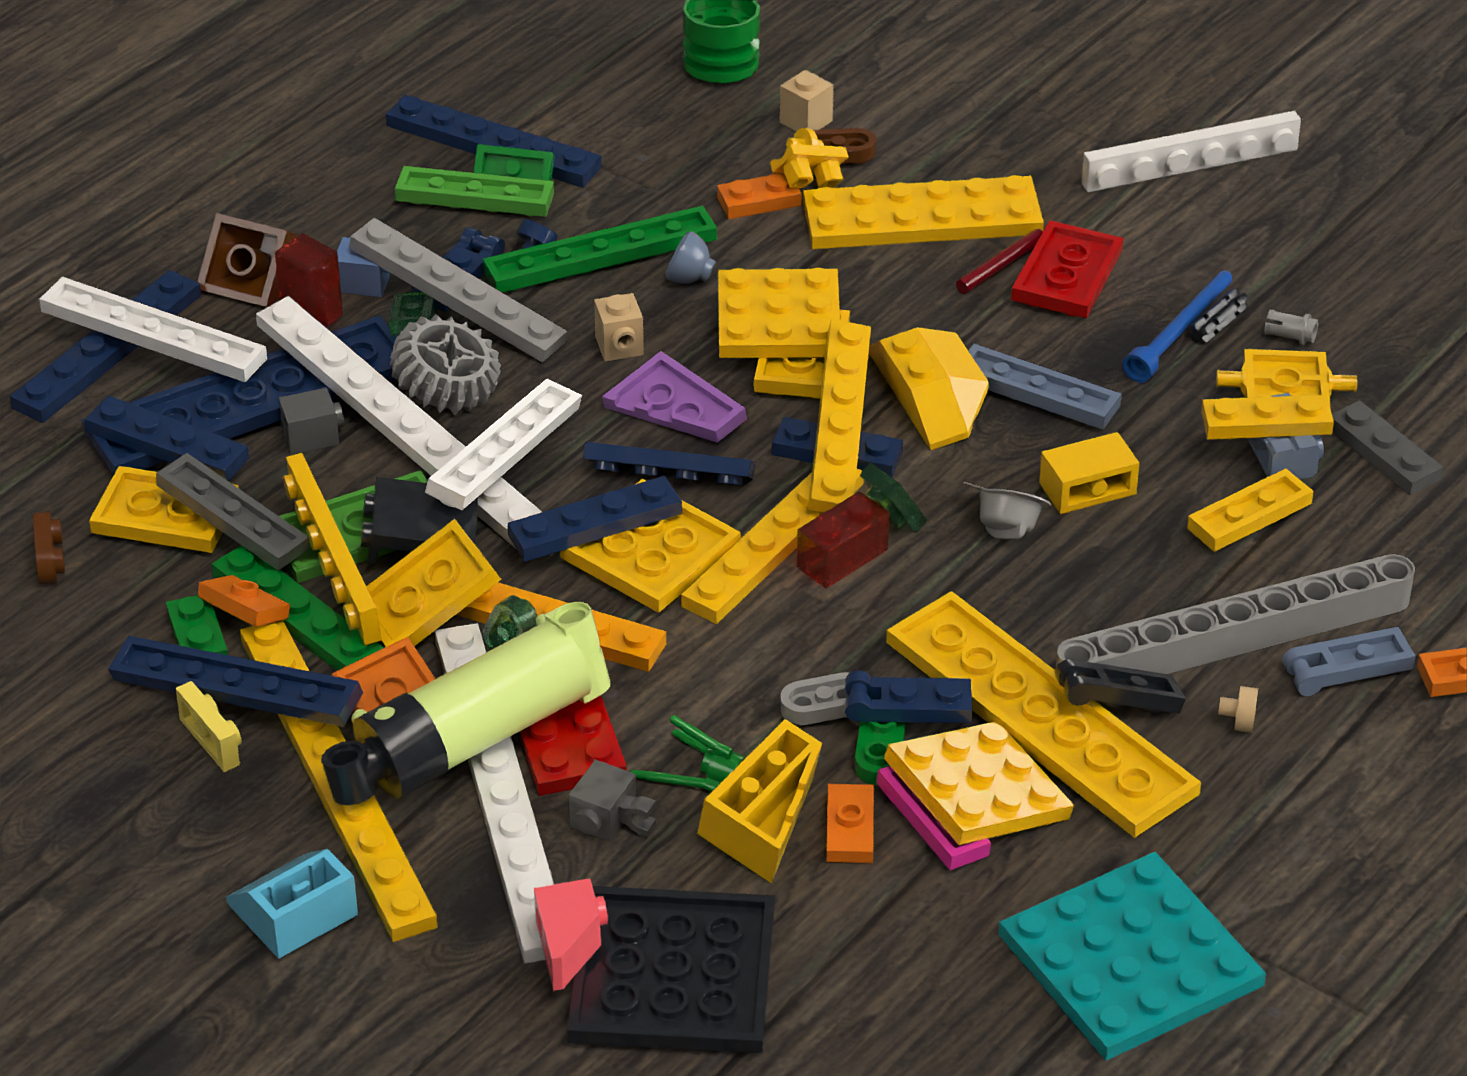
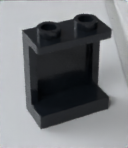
M376 477L374 494H365L363 518L370 519V522H363L360 547L368 548L367 564L376 565L378 550L381 548L412 552L454 519L476 546L478 497L466 508L460 510L456 507L447 506L439 499L425 493L427 483Z

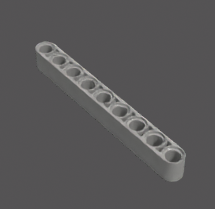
M1384 555L1070 638L1058 646L1056 667L1066 659H1075L1169 674L1393 614L1406 609L1409 605L1415 566L1413 562L1402 555Z

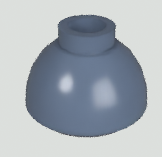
M693 231L687 232L684 235L665 273L667 281L677 284H689L699 279L704 282L708 280L716 261L710 258L708 247L699 235Z

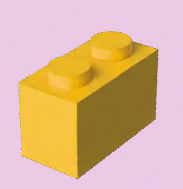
M1115 432L1042 451L1039 484L1058 512L1063 514L1137 494L1139 461L1120 434Z

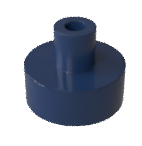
M523 219L516 232L519 237L525 240L522 249L554 242L558 238V235L549 228L529 219Z

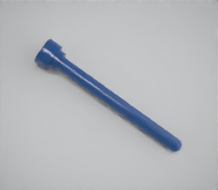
M1228 271L1219 272L1148 346L1134 348L1123 359V370L1131 380L1144 383L1156 373L1159 367V357L1232 282L1231 273Z

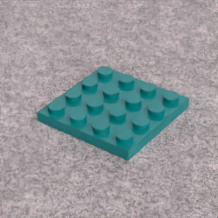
M1152 852L999 922L998 935L1106 1061L1265 985L1266 972L1156 852Z

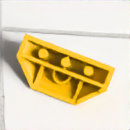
M914 328L869 345L870 356L931 451L969 438L973 422L981 409L989 389V382L957 333Z

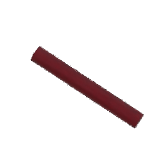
M1038 228L1034 229L957 280L956 287L958 291L962 294L968 293L1034 249L1043 231Z

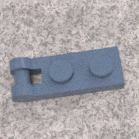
M1399 627L1294 647L1283 655L1282 663L1289 674L1295 675L1294 685L1298 692L1303 696H1311L1319 692L1322 687L1414 669L1416 656Z

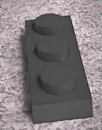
M1360 400L1332 413L1334 420L1333 433L1409 495L1442 479V465Z

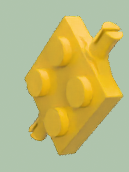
M1244 349L1241 371L1217 370L1216 387H1239L1245 398L1289 393L1290 396L1327 395L1330 405L1332 391L1356 393L1357 375H1332L1331 370L1327 366L1326 352Z

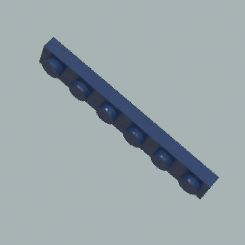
M404 95L386 113L387 127L473 154L477 152V144L552 152L555 154L552 178L582 188L601 169V155L556 142L546 137L527 133L514 127L485 120L482 117L472 116L449 107L430 103L417 97Z
M168 270L134 297L132 301L177 316L201 296L200 283ZM93 330L10 396L11 407L38 422L44 423L139 345Z
M133 636L127 637L108 668L113 680L174 693H176L177 687L192 681L203 695L209 694L214 701L341 727L345 726L363 694L359 681Z

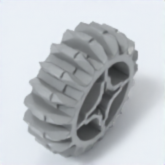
M436 314L431 320L421 316L417 322H409L407 327L396 337L390 355V365L393 370L392 377L398 379V389L409 390L410 400L416 398L422 400L423 408L430 404L436 406L439 413L444 408H449L455 415L461 409L471 412L476 406L482 407L483 403L487 401L497 386L501 366L498 362L499 352L492 349V340L481 338V329L474 331L469 329L467 321L461 325L455 323L452 316L447 321H443Z

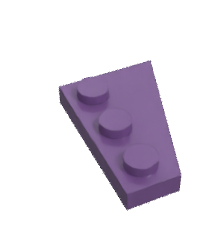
M662 351L602 396L604 408L717 443L747 420L745 407Z

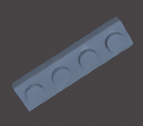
M973 344L968 350L987 378L989 391L1100 429L1106 427L1121 406V393L977 344Z

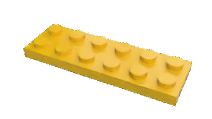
M1013 175L1004 178H972L970 180L956 181L935 180L924 183H895L892 185L876 186L858 185L844 188L822 187L803 190V205L812 249L1025 236L1036 228L1043 231L1044 222L1031 176Z

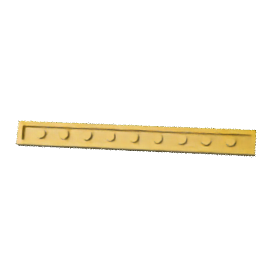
M284 621L240 629L241 643L250 660L309 671ZM278 714L392 942L436 929V914L375 796L373 795L362 803L349 806L336 803L332 797L321 758L328 748L346 741L339 727Z

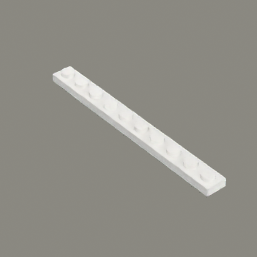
M289 296L256 313L257 326L431 476L465 448L461 442ZM502 477L478 496L477 516L514 548L515 546L508 536L507 523L542 512Z
M478 623L435 630V643L444 675L486 653ZM510 736L470 757L468 762L524 963L546 960L535 919L534 888L554 885Z

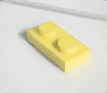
M192 681L177 687L176 695L180 721L223 772L239 766L238 745L241 744V736L233 721H225L219 714L213 698L209 694L203 695Z

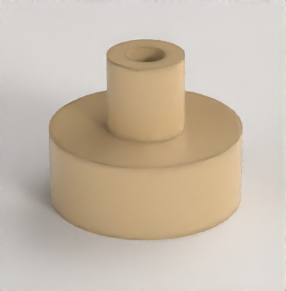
M1240 686L1238 699L1220 698L1218 715L1236 717L1235 731L1253 732L1258 688Z

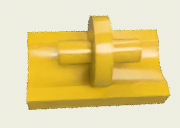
M800 128L796 131L793 138L787 140V149L783 157L773 159L770 162L773 173H785L789 188L806 187L814 180L813 175L816 176L819 188H835L843 181L839 165L848 158L846 147L823 146V142L817 139L815 131L809 128Z

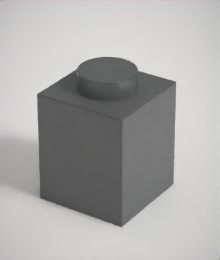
M327 388L278 397L281 428L291 454L339 445L338 428L344 427L343 413L339 402L332 403Z

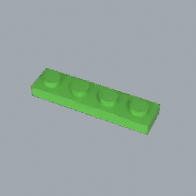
M403 166L395 187L396 201L448 206L451 208L478 209L488 212L516 213L526 216L546 217L554 196V181Z

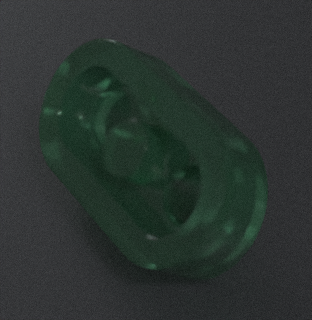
M511 595L495 605L483 628L484 640L490 650L537 626L536 610L528 600Z

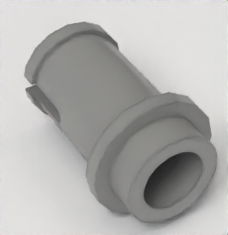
M1270 309L1267 319H1270V322L1282 325L1266 322L1265 335L1299 340L1300 345H1305L1306 342H1314L1318 329V319L1311 318V314L1308 313L1302 317Z

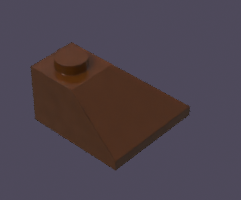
M216 213L197 281L200 283L201 291L263 307L271 306L295 275L304 237L284 229Z

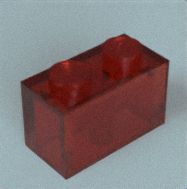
M304 233L275 251L279 300L289 296L324 327L343 315L337 251Z
M861 491L850 496L797 529V568L827 589L888 550L890 512Z

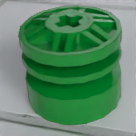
M756 0L685 1L683 7V32L685 34L683 40V66L686 72L695 78L718 83L740 81L758 70L760 55L758 52L760 47L758 39L760 6Z

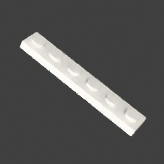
M1295 111L1085 152L1082 185L1087 192L1294 151L1298 148L1301 118Z
M61 277L39 299L41 312L246 382L267 360L266 346L65 277Z
M549 379L544 380L428 478L425 493L439 499L447 506L463 510L579 409L582 395Z

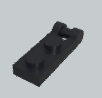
M1066 659L1055 668V676L1059 684L1064 687L1067 699L1076 706H1081L1090 700L1101 701L1111 707L1126 705L1139 707L1150 713L1158 714L1165 711L1180 714L1186 700L1175 679L1169 674L1075 659Z

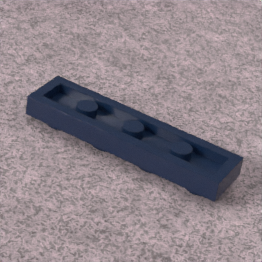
M109 395L85 418L86 432L170 463L188 453L227 481L249 459L247 445Z
M585 442L583 455L584 459L594 462V469L618 472L619 464L635 466V474L660 476V469L675 470L676 478L701 481V473L718 475L717 483L742 485L743 478L754 479L755 462L748 459Z
M661 476L508 522V536L525 562L682 514V501L667 478Z

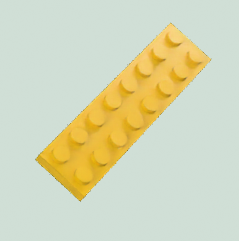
M950 591L887 629L886 643L929 677L971 678L972 710L988 723L996 722L1005 728L1028 755L1134 838L1200 795L1201 782L1099 703L1090 700L1081 706L1071 704L1065 695L1064 687L1059 684L1055 676V670L954 592Z

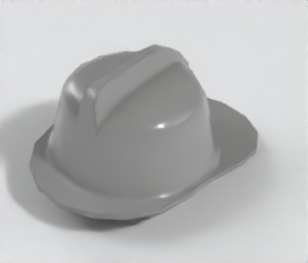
M963 482V484L980 491V520L985 525L989 534L998 539L1022 538L1024 534L1030 533L1033 530L1041 510L1051 506L1049 501L1028 493L1006 489H987Z

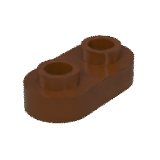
M863 128L813 130L817 135V139L823 142V146L846 147L848 158L843 163L862 164L871 160L876 154V136L869 130Z
M51 511L33 513L35 554L39 583H57V574L65 573L62 547L55 548V545L63 544L60 518L52 519Z

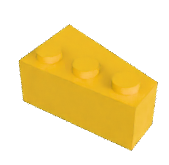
M785 719L704 799L697 834L772 884L814 778L822 743Z

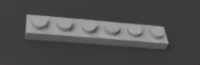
M376 218L369 221L350 238L349 248L542 363L565 343L567 336L565 329Z

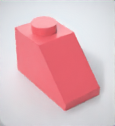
M590 878L534 888L535 919L554 991L564 989L601 946L600 926L608 924V916L604 897H595Z

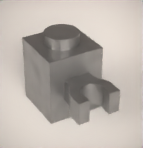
M596 759L569 794L570 827L584 834L593 835L611 842L623 824L647 837L656 826V818L650 817L656 808V801L643 796L636 797V774Z

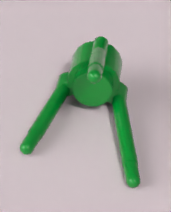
M672 715L669 719L670 722L679 728L672 731L673 736L705 754L701 764V772L707 774L706 779L636 769L630 772L636 774V779L703 788L712 792L746 756L734 752L733 748L719 743L690 723L685 722L676 715Z

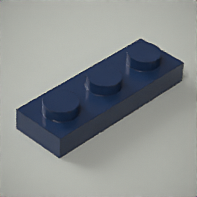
M783 417L772 442V455L813 463L817 423ZM860 432L857 469L867 474L893 478L903 453V440L879 434Z

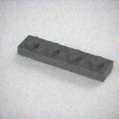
M188 453L156 473V486L279 571L309 550V537Z

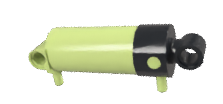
M572 602L546 614H540L534 621L535 627L422 687L410 693L405 692L369 712H366L364 709L355 711L351 720L356 741H345L328 748L321 758L334 801L340 805L348 806L362 803L375 794L378 786L377 783L390 797L394 799L401 798L448 772V769L571 703L580 700L585 704L605 693L609 689L611 682L603 651L600 647V640L591 607L584 602Z

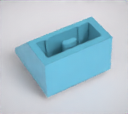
M328 849L303 854L226 896L227 904L278 959L358 915L354 875Z

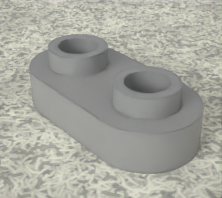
M836 673L800 680L786 685L780 695V711L782 716L787 721L798 725H808L847 717L845 714V701L848 695L845 692V678L849 673Z

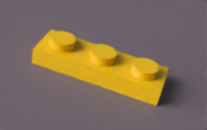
M1327 395L1264 396L1202 400L1201 414L1207 440L1332 435L1334 420Z
M1285 468L1189 515L1187 529L1215 552L1312 504L1314 491Z

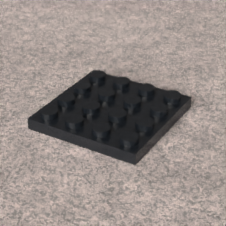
M592 886L595 897H604L608 924L600 926L601 946L574 976L567 1028L568 1043L763 1054L775 895Z

